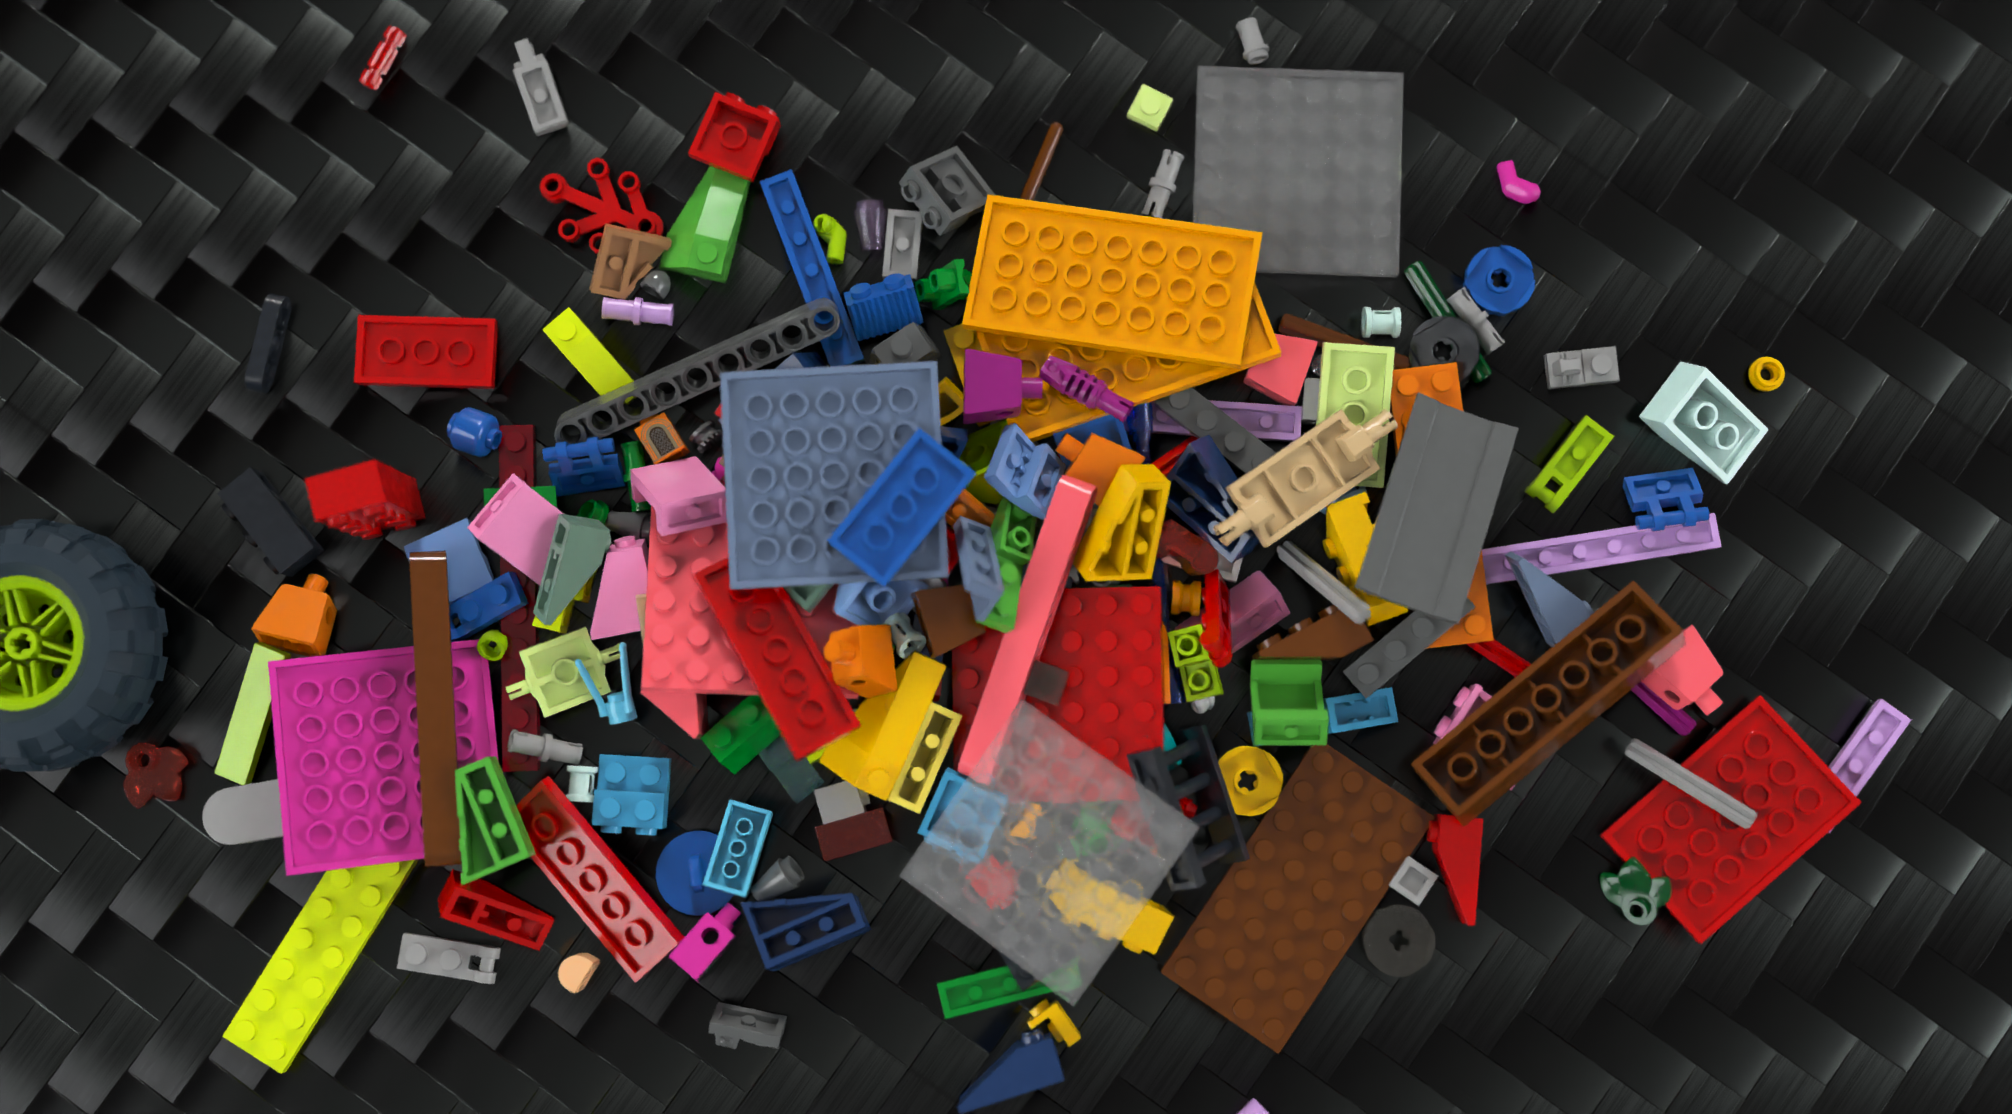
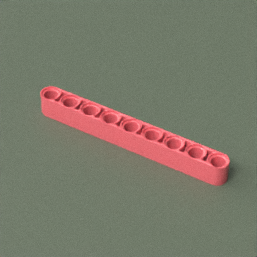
M1062 475L1056 486L1020 588L1015 627L1003 636L959 762L958 772L992 785L999 774L1097 496L1098 487L1093 484Z

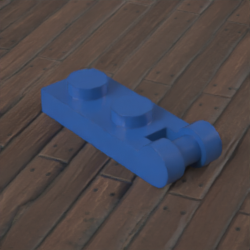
M508 571L449 605L451 642L463 641L529 604L516 572ZM459 617L461 626L455 628L452 620Z

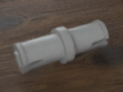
M1164 149L1156 176L1151 177L1149 182L1151 190L1145 207L1141 212L1142 216L1163 219L1162 216L1170 194H1174L1177 187L1174 183L1181 163L1184 160L1182 154L1174 151L1172 155L1171 150Z
M1465 287L1446 300L1461 320L1473 328L1478 337L1479 344L1484 349L1486 355H1489L1505 343L1504 339L1500 337L1488 321V313L1485 310L1483 312L1480 310Z
M514 729L510 733L507 746L508 752L536 756L538 761L546 762L550 759L570 763L575 766L579 764L583 750L580 743L576 744L553 739V736L544 733L543 736H538Z

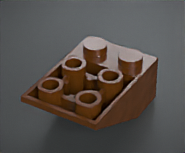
M1332 605L1318 613L1319 621L1313 623L1309 617L1288 628L1287 631L1290 636L1281 639L1280 635L1277 634L1256 645L1259 652L1252 655L1253 660L1319 659L1321 661H1333L1372 642L1373 638L1364 622L1362 624L1355 623L1339 608Z

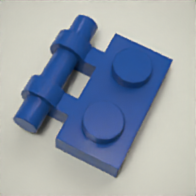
M598 436L587 438V442L568 444L567 441L556 443L555 447L542 449L545 462L558 460V463L549 464V477L553 486H556L557 497L625 486L623 480L625 473L618 454L603 455V453L615 452L613 438L599 439ZM582 456H589V457H590V458L572 460V458H576V457H582Z
M1693 468L1624 477L1622 487L1631 511L1646 510L1648 514L1636 516L1635 523L1638 530L1651 529L1652 532L1665 529V526L1682 524L1683 527L1695 526L1697 522L1708 521L1710 518L1708 507L1694 508L1693 504L1702 502L1703 491ZM1677 506L1679 509L1678 511L1664 513L1662 511V508Z

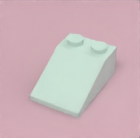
M1680 362L1639 416L1662 439L1724 484L1730 482L1769 430L1706 367Z

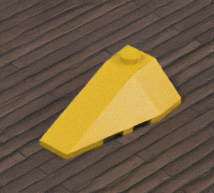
M914 650L895 669L897 691L866 698L854 712L861 724V728L827 746L819 760L820 763L854 787L886 801L903 769L946 669V665Z

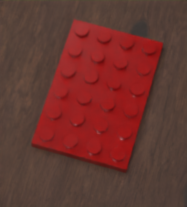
M1759 695L1680 764L1690 772L1757 813V817L1749 828L1739 826L1675 785L1662 779L1604 830L1600 836L1624 863L1631 857H1635L1645 867L1651 879L1660 876L1670 878L1672 894L1669 901L1664 904V907L1698 944H1702L1862 802L1768 702Z

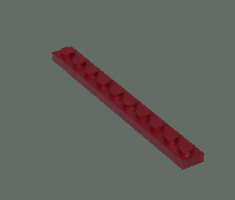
M499 426V430L502 431V440L499 445V488L503 486L513 473L528 486L537 487L536 426ZM500 556V576L508 571L516 572L529 603L501 619V633L506 635L508 640V648L501 658L502 772L541 771L540 761H538L536 756L507 751L509 736L513 729L540 736L539 702L531 693L510 700V693H507L505 687L525 680V667L519 651L539 644V627L532 626L535 617L533 611L538 595V584Z

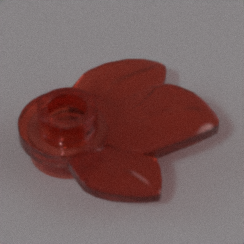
M139 743L131 747L125 759L129 773L123 785L130 803L135 808L140 809L152 795L167 801H178L182 793V782L177 772L188 765V760L184 754L174 747L157 748L150 743ZM144 754H147L150 758V762L146 767L141 764V757Z

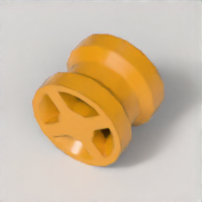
M1173 580L1171 615L1189 612L1192 616H1199L1201 582L1194 581L1191 584H1183L1180 580Z

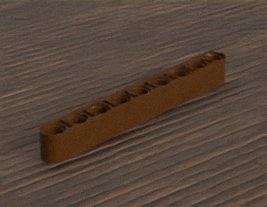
M446 550L410 552L425 867L462 864V857L459 847L460 824L457 814L455 770L458 769L447 555Z

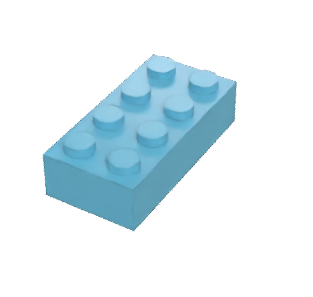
M729 799L704 878L703 885L705 887L747 899L772 820V811Z

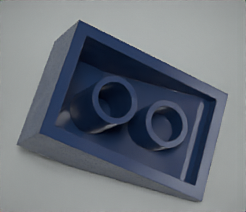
M1037 1027L1021 1033L1022 1039L1017 1040L960 1096L958 1103L960 1114L1064 1081L1063 1068L1051 1031L1043 1032L1042 1027Z

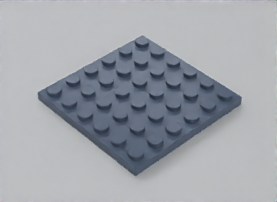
M937 361L720 373L730 589L877 582L829 544L827 540L918 428L922 429L941 445ZM945 514L890 581L949 578Z

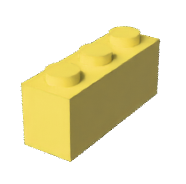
M931 702L903 769L887 800L920 814L962 715Z

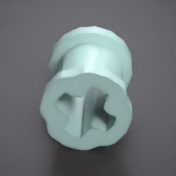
M1364 307L1361 317L1363 338H1369L1371 334H1391L1392 338H1398L1401 332L1400 308L1371 310L1370 307Z
M895 613L885 620L884 624L891 625L892 642L896 645L897 654L902 659H906L914 650L919 653L923 650L926 638L921 632L914 630L910 625L911 620L906 613Z
M567 765V771L570 772L569 793L565 796L569 801H594V780L599 767Z

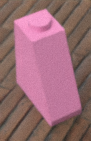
M626 536L616 539L614 541L615 544L610 546L606 554L590 631L591 640L641 631L635 595L647 593L649 552L645 538L636 540L635 536Z

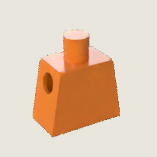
M1092 432L1084 444L1066 433L1055 449L1056 452L1071 461L1064 473L1065 475L1098 487L1094 502L1098 506H1100L1121 465H1139L1145 459L1140 453Z
M309 574L303 588L289 584L281 585L251 628L259 642L280 650L309 657L326 655L337 614L336 607L330 596L324 593L329 583L328 580L317 574Z
M858 625L830 634V641L824 648V655L828 661L832 662L833 679L836 684L865 698L897 691L891 625Z

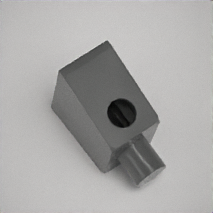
M912 322L875 346L871 351L869 365L935 361L942 354L925 329L919 324Z

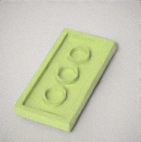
M1324 342L1322 344L1316 425L1341 409L1350 422L1361 426L1376 417L1383 410L1390 412L1395 347ZM1388 434L1375 442L1372 449L1373 457L1381 469L1356 486L1384 488Z

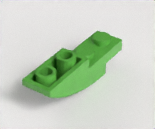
M1004 496L1000 501L991 525L1004 593L984 622L976 620V622L1001 632L1009 633L1015 627L1023 566L1031 560L1037 517L1022 510Z

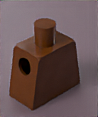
M965 585L924 589L910 593L922 633L926 638V646L930 658L942 655L986 632L985 625L976 622L971 592L965 590Z

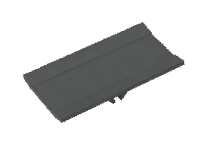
M1418 392L1355 588L1436 619L1458 624L1519 428L1489 421L1442 404Z

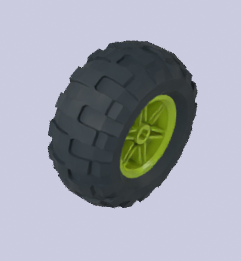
M20 519L12 525L0 526V647L6 650V652H0V768L11 771H56L75 767L81 761L90 757L101 756L122 741V735L130 726L140 723L153 704V698L150 695L155 683L163 681L168 657H163L162 655L163 637L168 635L165 611L163 608L158 607L154 596H156L154 593L156 591L155 585L144 568L136 565L128 557L126 549L106 536L86 530L84 527L46 519ZM45 604L49 605L50 608L41 614L42 606ZM71 630L74 633V640L72 643H70V639L67 631ZM28 641H31L30 648H27ZM63 666L62 675L56 678L53 671ZM19 676H20V680H21L22 686H20V685L18 684V677H19Z

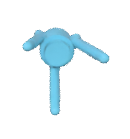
M624 642L619 645L623 691L607 695V703L602 699L580 659L575 660V665L597 704L600 717L608 716L610 724H618L637 718L631 695L628 655Z

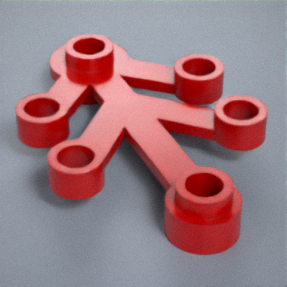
M601 158L590 160L587 165V171L596 181L603 201L570 187L567 181L559 174H548L540 183L541 194L547 201L558 204L566 200L596 213L576 222L571 219L563 220L559 224L558 232L567 242H574L581 235L604 227L605 223L612 224L615 222L626 226L628 229L640 231V226L644 222H650L652 227L646 233L663 235L664 224L656 213L647 211L639 190L641 183L637 175L631 171H626L618 178L619 187L624 193L628 194L634 213L632 214L620 208L609 178V166ZM596 165L604 166L601 174L593 173V168ZM628 178L635 179V184L631 188L624 187V181ZM551 182H558L559 187L556 191H548V185ZM575 226V232L572 235H564L566 227ZM595 233L589 240L590 248L597 255L599 249L595 248V243L602 239L603 233Z

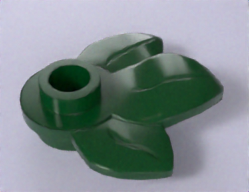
M1631 857L1626 861L1618 875L1603 872L1600 876L1601 888L1606 898L1611 903L1621 907L1624 916L1636 925L1651 923L1658 914V908L1666 904L1671 898L1672 886L1670 878L1660 876L1651 879L1645 867L1635 857ZM1634 904L1641 906L1644 913L1637 911Z

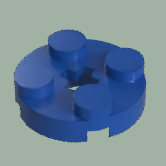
M1506 245L1488 247L1477 253L1468 264L1463 287L1466 288V291L1481 311L1485 310L1488 314L1505 316L1508 313L1517 311L1530 299L1535 288L1534 274L1532 272L1533 266L1529 258L1517 248ZM1501 272L1506 275L1504 281L1508 286L1506 288L1502 286L1499 288L1493 285L1494 281L1491 278L1492 273L1494 275H1499Z

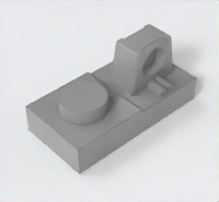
M1615 346L1546 353L1544 355L1548 389L1616 383L1620 380Z

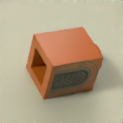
M665 412L657 413L639 422L641 426L634 429L654 464L675 461L690 453L670 417Z

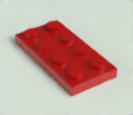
M358 315L354 383L357 385L495 389L498 321L492 318Z

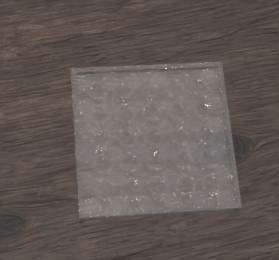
M1198 66L1192 223L1262 232L1256 271L1259 273L1397 277L1399 275L1403 73Z
M1021 700L902 871L900 877L1074 1006L1200 826L1028 702Z

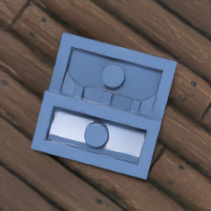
M1013 423L1004 426L984 478L1010 502L1042 520L1046 517L1056 486L1064 474L1066 465L1047 443L1035 446L1020 427Z
M468 518L404 546L408 561L410 552L446 550L449 605L494 580L488 559L481 551L477 537L467 528L471 524Z

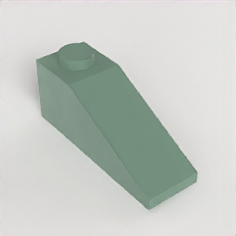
M559 513L533 611L544 625H552L602 564L604 553H607L610 548L611 535L610 530L601 521Z

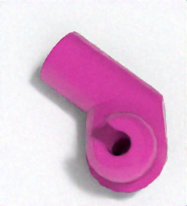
M1513 160L1504 161L1496 165L1502 190L1506 197L1524 204L1534 202L1540 197V188L1537 184L1517 177Z

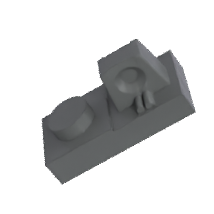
M718 1002L710 1021L709 1033L715 1034L716 1045L736 1049L739 1040L742 1039L744 1042L754 1043L761 1047L778 1048L785 1030L787 1016Z

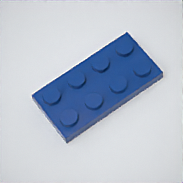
M918 428L827 542L885 588L976 476V473L922 429Z

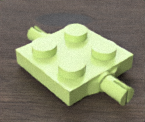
M584 626L519 651L525 667V680L505 686L507 693H510L509 698L513 700L531 693L539 702L544 718L592 700L593 697L575 665L576 659L582 661L600 695L610 693L611 690L605 677V664L620 659V652H617L620 651V644L618 643L615 646L599 651L592 643L588 630Z

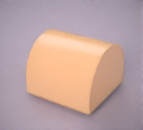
M578 953L568 957L559 967L558 976L561 984L572 993L584 990L600 964V959L589 953Z

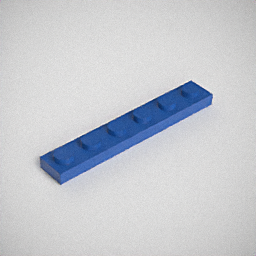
M792 169L760 181L806 304L816 299L827 298L838 307L839 328L833 335L820 340L830 367L853 366L865 361ZM820 311L815 315L814 319L818 323L826 324L832 320L833 315L828 311Z

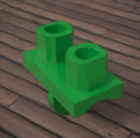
M954 259L941 269L931 271L927 279L916 281L915 289L918 302H932L933 310H942L959 299H967L972 273L963 269L965 266L964 259Z

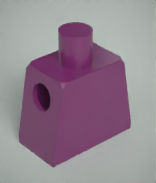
M965 349L963 424L1020 416L1022 399H1042V378L1022 377L1021 359Z

